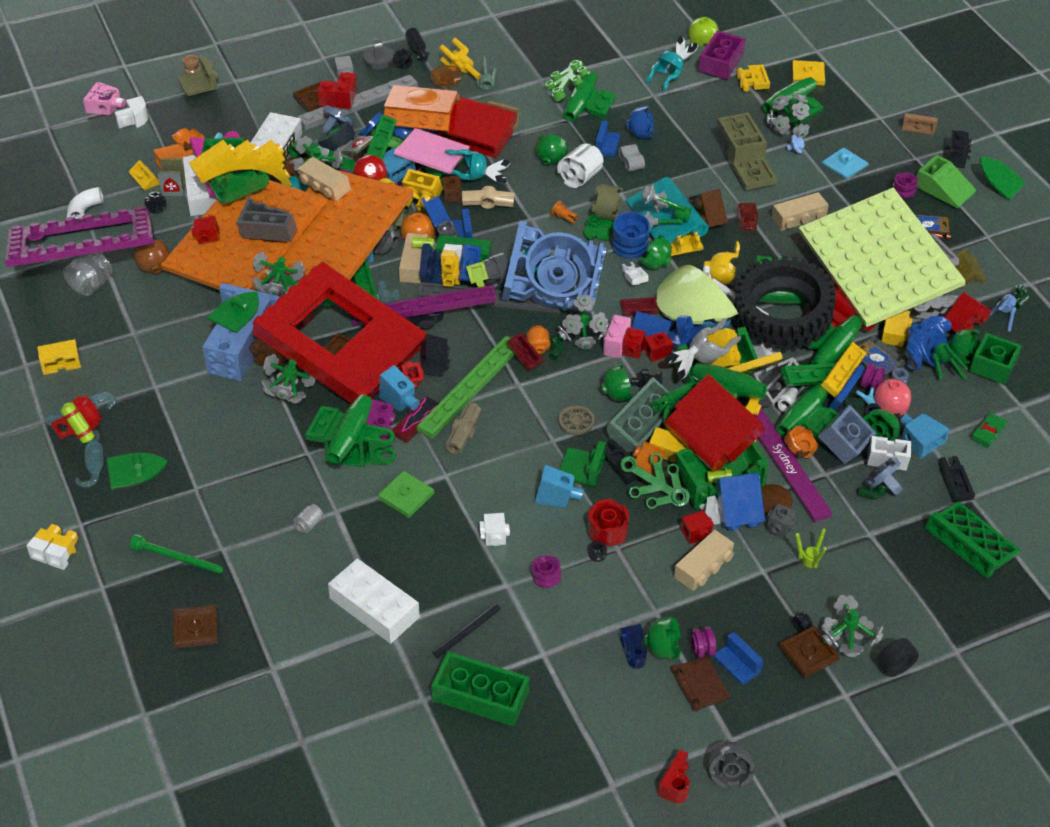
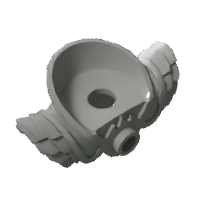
M941 295L906 311H910L909 317L923 320L929 319L930 316H937L939 313L945 315L958 300L959 295Z

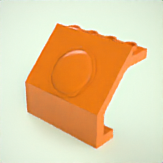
M393 85L384 105V115L396 119V127L398 128L407 127L449 133L451 112L454 104L458 103L460 97L458 91Z

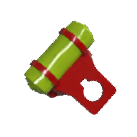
M80 395L71 402L65 403L60 410L63 416L52 421L50 424L60 439L76 435L82 443L91 442L95 437L92 430L99 425V421L102 418L95 404L86 395ZM58 424L67 425V431H61Z

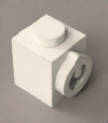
M504 513L484 514V521L479 522L480 538L485 539L486 546L506 545V536H510L509 524H505Z

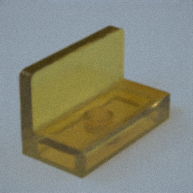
M966 249L956 255L959 258V265L955 267L965 279V286L976 278L984 284L987 282L981 266L974 255Z

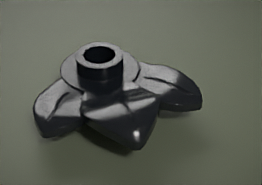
M440 311L411 316L408 318V321L414 325H420L421 329H428L433 327L436 322L442 320L444 313Z

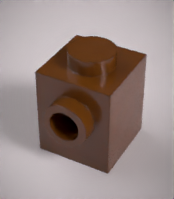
M442 177L444 202H462L460 177Z

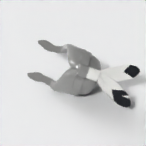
M726 318L719 321L717 326L702 329L695 335L690 343L689 350L673 352L665 358V362L671 364L682 361L678 370L679 379L682 380L687 376L694 358L702 364L713 363L718 357L727 354L731 347L740 341L741 336L735 337L726 347H720L713 342L706 341L707 335L715 333L724 327L727 321Z

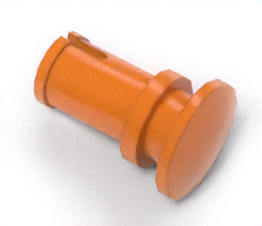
M562 201L556 202L552 208L551 215L555 216L557 214V217L564 218L572 225L575 224L574 219L578 220L579 216L567 209V206L562 205Z

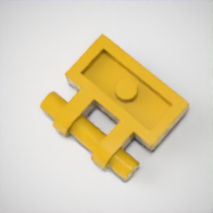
M763 64L748 65L747 70H743L741 67L737 69L740 87L745 92L749 91V86H753L754 90L770 89V81Z

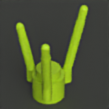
M824 528L821 530L816 546L808 547L804 551L799 533L795 534L799 552L798 558L802 559V564L807 568H817L827 549L823 547L819 552L826 531Z

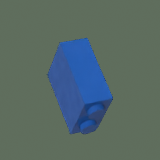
M759 473L715 478L721 526L728 527V530L740 529V525L747 524V527L760 526L759 522H765Z

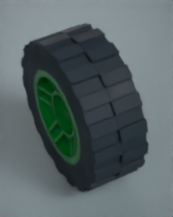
M346 121L318 139V143L320 146L333 151L348 142L356 133L350 123Z

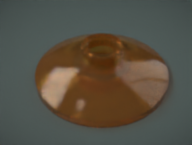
M439 66L431 72V80L440 86H452L462 80V72L454 66Z

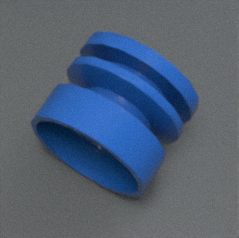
M625 212L616 217L613 225L612 249L618 256L626 259H635L645 254L648 249L650 232L648 219L637 212Z

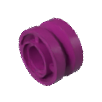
M908 172L898 173L894 178L893 188L900 197L910 198L916 194L918 178Z
M870 362L861 377V387L867 388L870 386L875 391L877 385L884 379L885 368L880 366L876 369L875 364Z
M544 555L533 561L531 569L533 581L537 586L551 588L561 581V566L556 557Z
M703 627L702 632L698 628L692 629L690 643L697 659L703 658L705 653L708 657L715 656L716 639L711 627Z

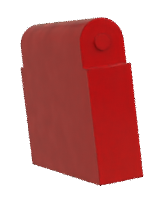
M461 97L458 103L453 106L449 133L437 130L436 132L437 136L470 146V151H476L497 159L513 134V126L516 123L517 114Z
M709 374L675 405L676 410L665 422V426L713 472L721 469L728 461L732 463L766 430L758 418Z

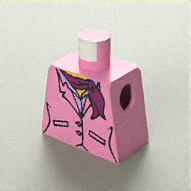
M96 82L83 99L86 113L111 115L117 107L123 109L126 105V100L120 98L117 88L100 82Z

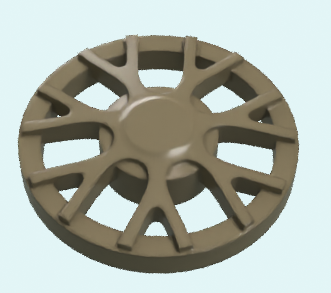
M583 406L567 407L559 415L560 427L569 434L582 435L589 432L594 426L595 418L593 413ZM573 410H579V413H573Z

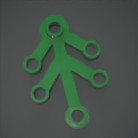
M653 453L650 457V463L654 466L656 477L637 466V462L633 457L627 456L622 459L620 466L623 472L634 473L652 484L643 487H631L629 496L632 499H637L640 495L663 491L668 495L660 498L649 497L647 499L646 507L653 510L657 506L669 503L676 507H683L688 503L690 496L688 491L681 487L678 475L679 467L676 464H670L667 467V474L672 479V488L666 484L660 454ZM652 457H659V462H653ZM630 462L632 468L627 469L625 463ZM675 467L676 473H671L669 468ZM633 489L638 490L639 494L637 496L631 494ZM681 494L683 496V500H677L676 495ZM654 500L656 505L654 507L649 506L648 501Z

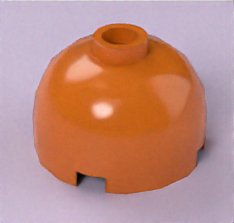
M413 213L406 216L403 220L400 232L401 238L406 240L407 233L428 234V238L429 236L433 239L435 238V227L428 215Z

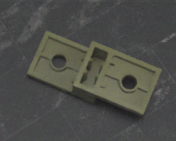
M749 112L718 118L717 124L729 142L727 160L744 189L750 190L777 184V177L765 159L767 142Z

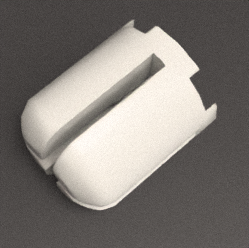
M586 143L581 144L559 161L557 166L558 174H561L565 180L564 184L572 188L582 186L601 171L603 155L597 147Z

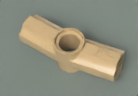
M485 186L482 190L462 191L463 205H481L486 209L493 208L495 205L513 207L515 193L496 191L492 186Z

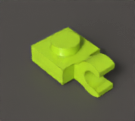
M484 261L466 266L471 284L477 283L478 287H484L483 280L488 279Z

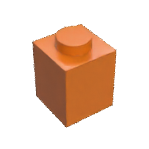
M644 441L641 447L637 445L632 456L636 460L637 466L654 475V466L650 463V457L653 453H658L663 461L665 452ZM652 457L653 462L658 463L659 457Z

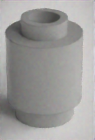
M315 504L306 506L294 518L296 530L301 533H309L321 521L323 516L322 510Z

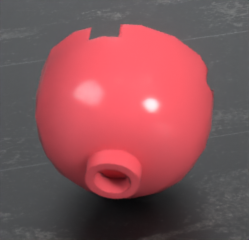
M886 379L877 385L873 393L876 404L893 414L900 413V415H903L910 407L911 391L901 380Z

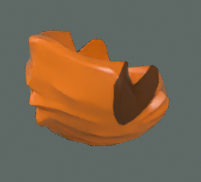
M187 128L181 129L171 136L174 144H180L185 151L192 149L190 137L205 139L204 135L194 128L190 131Z
M794 426L789 430L784 439L789 450L796 457L810 458L818 448V443L813 437L812 430L805 429V426Z

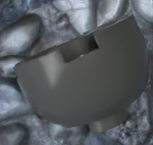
M737 742L722 743L710 755L709 771L711 778L719 786L729 788V785L735 786L740 784V787L749 783L754 776V760L750 751L742 744Z

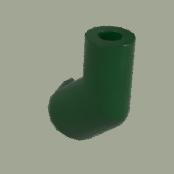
M1017 285L1014 288L1017 298L1014 306L1016 309H1020L1029 299L1028 292L1024 289L1023 285Z
M551 335L550 346L552 351L549 357L555 361L563 352L564 345L557 335Z
M882 482L874 489L860 486L858 496L876 500L887 494L888 486Z

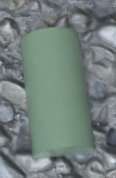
M652 377L608 423L607 433L610 439H614L625 451L634 452L637 445L641 446L652 435L655 428H658L663 423L665 409L657 413L653 409L658 407V405L652 407L651 403L669 391Z

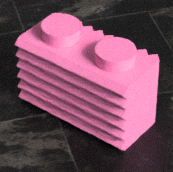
M613 315L604 338V355L615 358L621 357L623 338L627 328L631 325L630 318Z

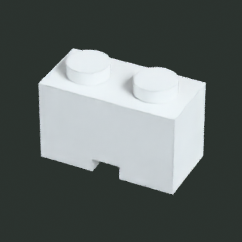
M872 436L868 447L867 465L879 467L885 461L891 463V458L896 457L901 462L897 469L906 471L911 458V441L899 439L888 441V438Z

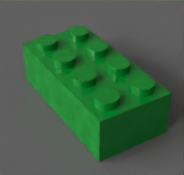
M447 652L431 685L432 701L515 727L530 691V677Z

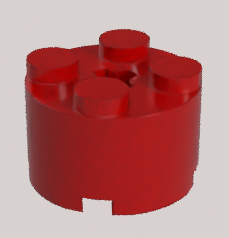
M612 499L597 501L588 513L589 537L594 542H603L606 546L624 543L629 525V511L623 504L621 506Z

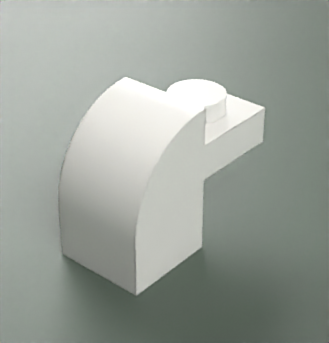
M142 96L126 100L128 108L115 112L119 129L133 124L138 128L148 120L146 103Z

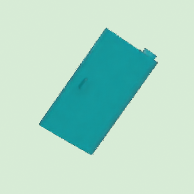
M665 177L654 183L655 193L660 194L664 191L665 195H667V200L691 208V215L689 221H683L682 225L678 223H659V225H653L649 232L652 237L656 239L661 234L671 244L677 236L681 235L683 237L690 232L692 234L698 232V236H704L709 229L707 223L669 177ZM642 191L626 199L633 212L647 215V211H649L653 218H659V220L677 219V217H674L676 209L664 207L659 212H656L652 204L653 199L644 204L645 199L641 198Z

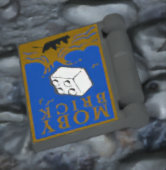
M873 335L870 339L859 345L867 353L860 363L865 367L870 362L874 363L876 369L880 366L884 367L885 378L895 368L904 366L907 360L902 358L898 362L901 356L881 340L876 342L877 337Z

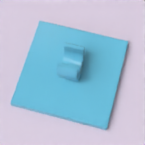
M844 147L822 161L823 165L845 179L850 178L869 165L868 162Z

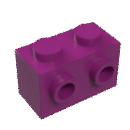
M371 399L372 406L366 424L392 430V427L389 426L393 424L395 413H392L394 405ZM382 435L380 437V439L386 440V438H390L389 435Z

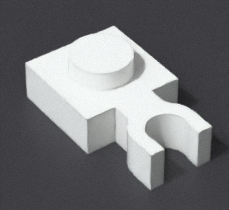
M630 262V266L622 264L624 277L631 285L648 282V274L641 267L635 268L633 262Z

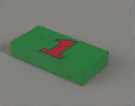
M990 413L972 434L971 439L989 448L1007 426L1008 421Z

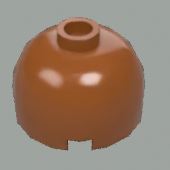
M154 240V244L138 246L133 251L137 267L143 272L158 274L162 271L160 264L169 255L166 243L160 240Z

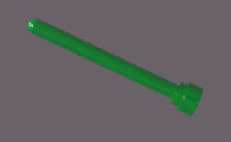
M135 534L130 541L131 550L137 552L147 550L218 574L223 572V567L149 543L144 536Z

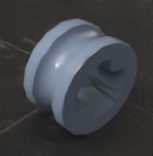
M895 368L892 371L891 379L901 380L907 384L908 371L904 368Z

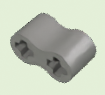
M636 144L618 148L619 158L624 163L627 172L645 168L644 157L639 153Z

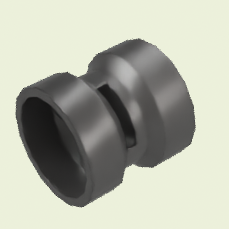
M450 221L441 223L437 228L439 235L459 237L454 224Z

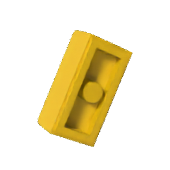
M141 160L128 171L144 190L160 185L158 177Z

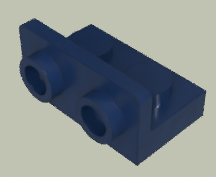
M430 243L423 244L419 276L423 282L443 284L441 268L442 251L436 252Z

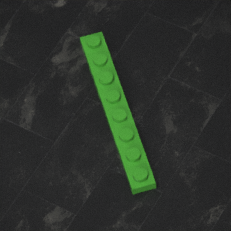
M505 336L417 425V431L434 439L515 355L506 344L511 338Z

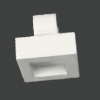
M715 496L707 497V503L701 504L700 508L705 511L708 517H711L714 525L720 524L718 500Z

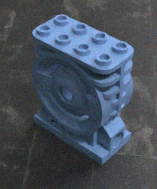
M520 221L502 300L509 301V298L525 301L531 298L534 302L546 308L560 309L562 311L571 309L573 314H577V311H579L573 305L578 296L589 295L591 300L595 302V295L600 281L599 277L603 267L602 262L607 248L603 247L604 243L600 242L599 246L593 245V240L585 243L582 241L583 238L562 232L544 235L540 229L526 226L527 222ZM520 250H527V255H523ZM551 250H555L553 256H550ZM570 254L573 255L572 261L569 259ZM543 258H545V259L540 263V265H539V267H538V270H537V281H538V283H537V282L534 280V270H535L536 265H537ZM577 268H578L579 273H580V282H579L578 287L575 289V291L570 292V291L574 288V286H575V284H576L577 277H578V272H577ZM518 270L523 271V276L515 275V272ZM558 272L561 276L556 277L553 273Z

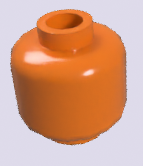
M534 326L527 331L526 339L538 354H543L550 348V335L547 329L542 326Z

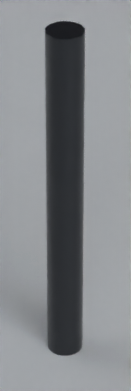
M497 603L492 605L435 649L433 655L438 659L500 611V606Z

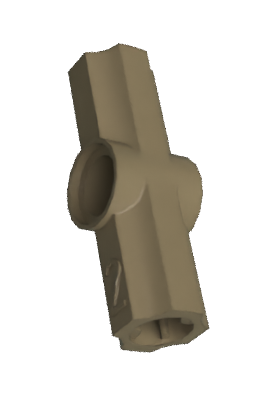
M476 403L466 404L460 418L454 420L452 433L445 445L446 450L450 454L457 455L462 453L468 439H472L476 423L482 413V408Z

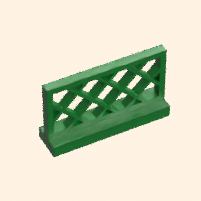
M959 501L940 513L936 511L932 513L925 527L927 531L986 578L992 576L994 570L1018 556L1021 552L1017 546ZM958 509L964 516L955 514V511ZM956 520L965 522L966 526L956 524ZM970 523H976L980 528L971 527ZM972 533L981 534V538L972 537ZM986 535L992 536L995 540L986 539ZM987 545L996 546L997 550L988 549ZM1001 547L1009 549L1011 553L1003 552Z

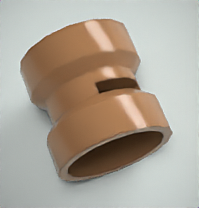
M187 55L183 58L185 74L200 71L199 59L196 55Z

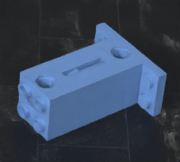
M222 283L219 287L222 303L232 296L247 292H257L259 297L257 313L237 334L216 324L202 347L207 373L242 381L254 360L252 352L249 350L251 343L256 337L252 334L254 326L252 323L257 316L264 314L268 306H273L280 296Z

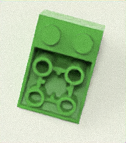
M939 155L934 156L918 170L917 188L956 208H959L976 193V189L953 163Z

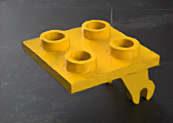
M690 232L683 237L681 235L677 236L674 242L671 243V256L703 250L704 247L698 232L693 234Z

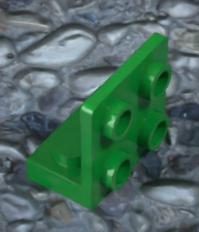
M598 441L597 447L593 448L592 452L567 448L560 470L572 474L575 477L574 482L596 487L605 460L606 442Z

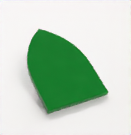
M979 158L981 169L988 180V184L998 190L1007 200L1010 201L1026 183L1004 163L993 158Z
M247 292L232 296L207 316V319L237 334L257 313L259 307L258 293Z
M131 453L106 458L111 489L145 482L160 473L168 464L166 459L150 453Z

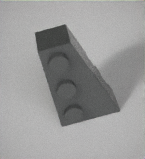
M248 197L236 222L242 238L292 242L297 231L292 213L276 207L270 208L266 206V203H257L250 197Z
M794 357L783 359L780 362L767 365L747 374L767 385V393L758 403L761 407L774 405L790 387H786L780 369L784 366L799 365Z

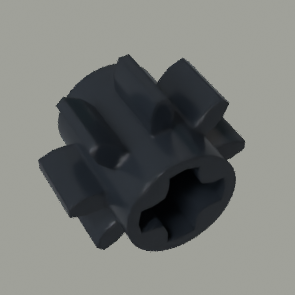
M404 48L396 51L393 57L396 60L394 64L401 69H404V67L408 68L413 61L411 58L412 53Z
M160 192L149 193V198L145 197L146 208L153 213L161 212L162 207H166L165 196H162Z

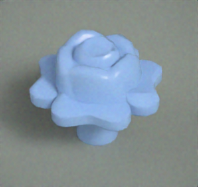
M792 135L791 143L787 145L789 151L794 149L797 153L801 154L805 144L801 137Z

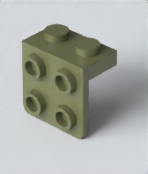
M206 56L200 57V71L178 76V81L187 96H194L217 89L216 80L218 79V74L213 69L212 62L208 61Z

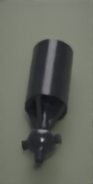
M416 28L408 29L405 36L415 53H419L418 59L427 61L430 53L425 51L426 44Z

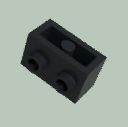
M952 130L948 147V160L956 168L964 169L966 160H970L971 150L969 149L971 147V139H969V132Z
M429 334L425 335L420 347L421 368L424 373L442 377L445 370L449 369L450 359H448L450 347H448L446 338Z

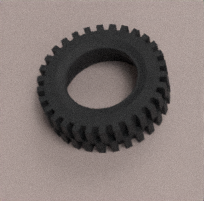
M774 256L772 261L769 262L768 258H765L762 264L757 261L754 263V268L749 266L746 268V272H742L741 279L738 278L737 286L735 287L734 307L738 314L734 317L739 328L746 327L751 340L756 337V343L761 345L764 341L768 348H771L772 344H774L776 349L781 350L782 346H786L787 350H792V345H796V348L799 349L802 348V343H805L806 346L811 345L812 339L817 342L820 340V335L824 336L826 330L830 329L833 322L836 300L834 283L830 281L828 274L824 275V270L821 267L816 270V264L813 262L807 265L808 260L806 259L798 262V257L787 260L788 256H782V260H778V257ZM786 290L803 296L810 304L811 312L795 319H779L760 311L757 308V304L768 293Z

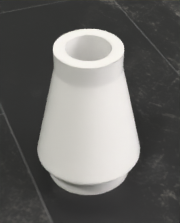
M789 387L777 400L778 408L781 411L786 412L796 401L798 390L795 387Z

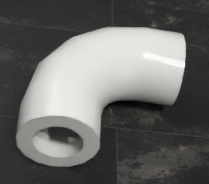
M101 188L88 189L76 195L69 203L67 218H82L89 207L104 203Z

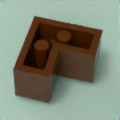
M720 189L689 197V202L699 212L708 227L728 223Z

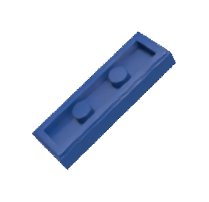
M859 365L842 390L828 406L829 408L836 410L863 374L865 370L863 365Z

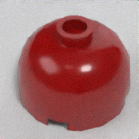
M369 154L362 156L356 161L353 174L379 181L382 178H386L387 168L381 158Z

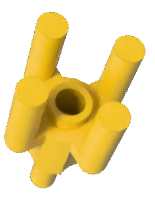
M453 38L452 43L460 49V52L456 49L452 53L444 45L439 47V50L452 60L451 63L444 56L440 59L452 72H456L457 69L464 73L469 72L479 80L481 74L472 67L474 63L467 56L469 49L457 38Z

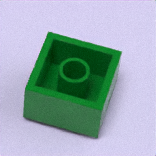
M986 333L973 357L970 372L1006 384L1017 363L1022 345Z

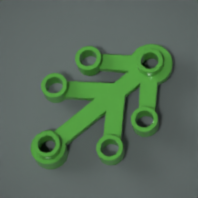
M574 60L561 73L559 71L552 73V80L547 81L545 87L547 90H552L554 101H560L566 97L564 89L570 80L573 85H579L582 82L580 76L588 73L587 68L583 66L582 61Z

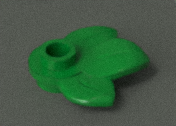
M590 215L586 220L584 235L590 240L596 237L599 240L607 241L611 238L610 230L613 229L614 222L605 219L601 220V217Z

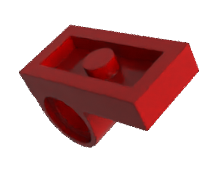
M680 749L659 784L658 796L676 804L685 802L689 793L690 780L685 775L690 765L687 763V752Z

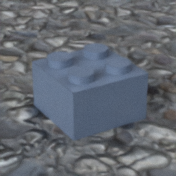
M849 405L833 417L818 437L845 464L859 455L876 432Z

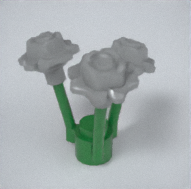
M654 184L651 187L645 186L641 198L645 199L644 204L653 199L652 204L656 212H659L664 207L676 209L674 217H677V219L659 220V218H653L650 212L647 211V215L644 216L650 223V230L653 225H659V223H678L682 225L683 221H689L691 208L667 200V195H665L664 191L660 194L655 193Z

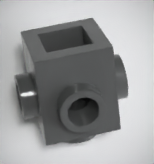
M777 504L775 509H771L767 515V532L785 540L790 531L793 532L797 525L795 520L796 511Z

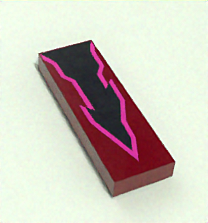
M425 396L420 401L419 406L415 410H411L392 429L395 437L408 443L418 433L417 425L439 402Z

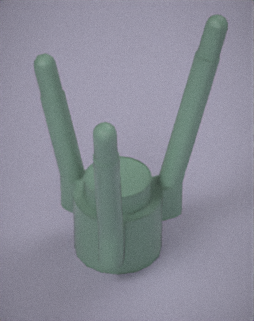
M483 56L484 73L481 74L479 80L475 77L474 79L477 82V87L488 90L494 86L497 69L494 68L491 77L487 73L486 57Z

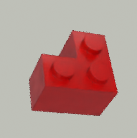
M340 72L337 82L321 81L318 88L319 106L351 109L357 92L356 74Z
M963 292L945 318L951 322V329L957 332L961 329H973L975 322L980 325L986 322L992 310Z

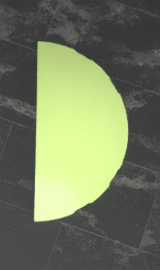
M691 265L681 266L670 273L660 284L656 293V302L660 312L676 322L680 315L691 316L693 324H703L704 320L715 319L718 322L738 314L736 308L720 287L707 274Z

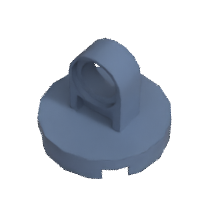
M326 106L323 110L329 117L323 127L324 134L346 121L352 127L354 122L349 117L342 115L340 111L330 106Z
M892 457L891 463L885 461L871 473L873 478L871 480L866 478L865 483L869 488H873L884 481L897 496L904 489L891 474L900 466L901 462L896 457Z

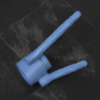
M1011 294L1004 295L1002 300L997 302L990 312V316L997 309L1004 313L1010 312L1008 332L1011 331L1014 313L1017 310L1014 307L1016 298Z

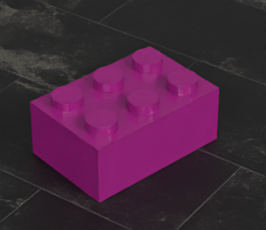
M716 31L700 55L698 71L728 80L744 55L746 38Z

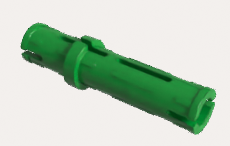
M690 380L679 388L664 393L661 398L651 403L652 407L658 405L653 410L658 413L668 405L673 406L694 388L691 386L696 384V382Z

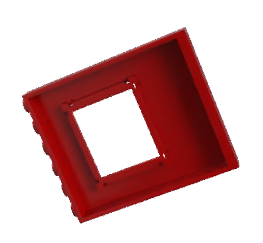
M323 261L318 266L315 265L308 275L302 276L295 286L292 285L284 296L281 295L273 306H268L264 314L257 316L252 323L254 325L253 335L287 359L295 360L297 366L351 404L362 394L372 399L379 392L380 375L393 365L399 368L402 363L409 362L420 351L421 344L427 334ZM326 298H329L366 324L336 355H333L295 328Z

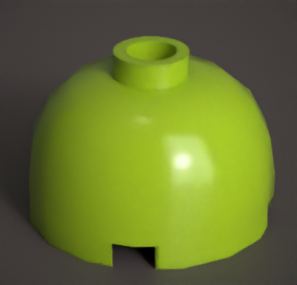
M707 17L694 20L688 30L689 41L697 43L701 47H704V44H708L715 32L719 31L715 21Z

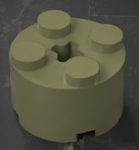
M606 184L597 185L595 192L597 201L593 202L591 210L593 215L601 217V219L614 221L616 219L614 215L618 216L622 201L619 195L623 193V188Z

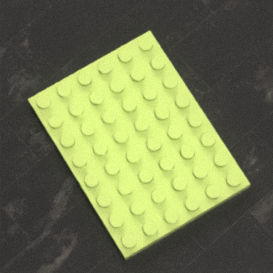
M894 188L799 227L801 236L866 327L965 285L963 276Z

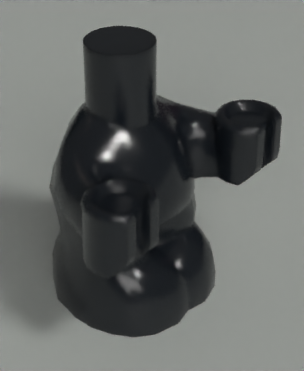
M642 369L640 378L631 377V385L644 387L652 377L662 385V372L650 375L648 369Z

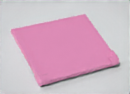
M415 128L403 143L396 148L394 155L451 174L464 156L462 154L448 155L444 153L445 150H469L470 146Z

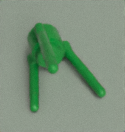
M941 343L934 348L935 354L932 357L935 360L939 380L943 379L939 360L942 362L950 360L961 377L966 380L967 377L959 365L965 371L968 368L952 351L949 344Z

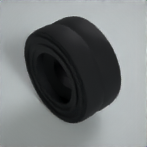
M901 638L887 645L878 655L877 662L888 676L894 677L912 667L917 661L919 653L907 638Z

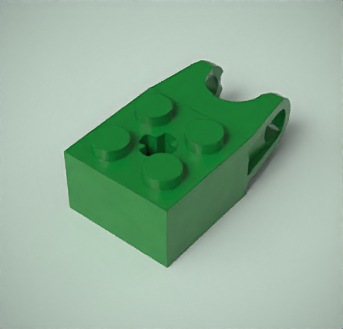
M365 424L355 445L340 463H333L326 457V463L365 467L366 464H390L396 459L395 450L389 447L394 442L395 435L388 428ZM382 435H389L390 439L383 440L380 437ZM325 441L324 443L325 454L327 453L330 441ZM383 453H390L392 455L390 458L381 457Z

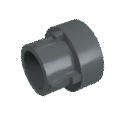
M502 252L490 255L487 260H484L488 279L483 280L484 284H503L506 282L509 262Z

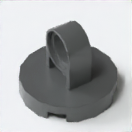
M382 38L374 39V46L364 51L365 65H371L373 69H384L388 67V64L394 63V52L391 48L382 46Z
M392 224L373 248V253L384 254L390 248H397L401 245L402 238L397 231H394Z

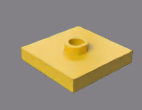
M793 60V82L812 77L817 85L824 86V62Z

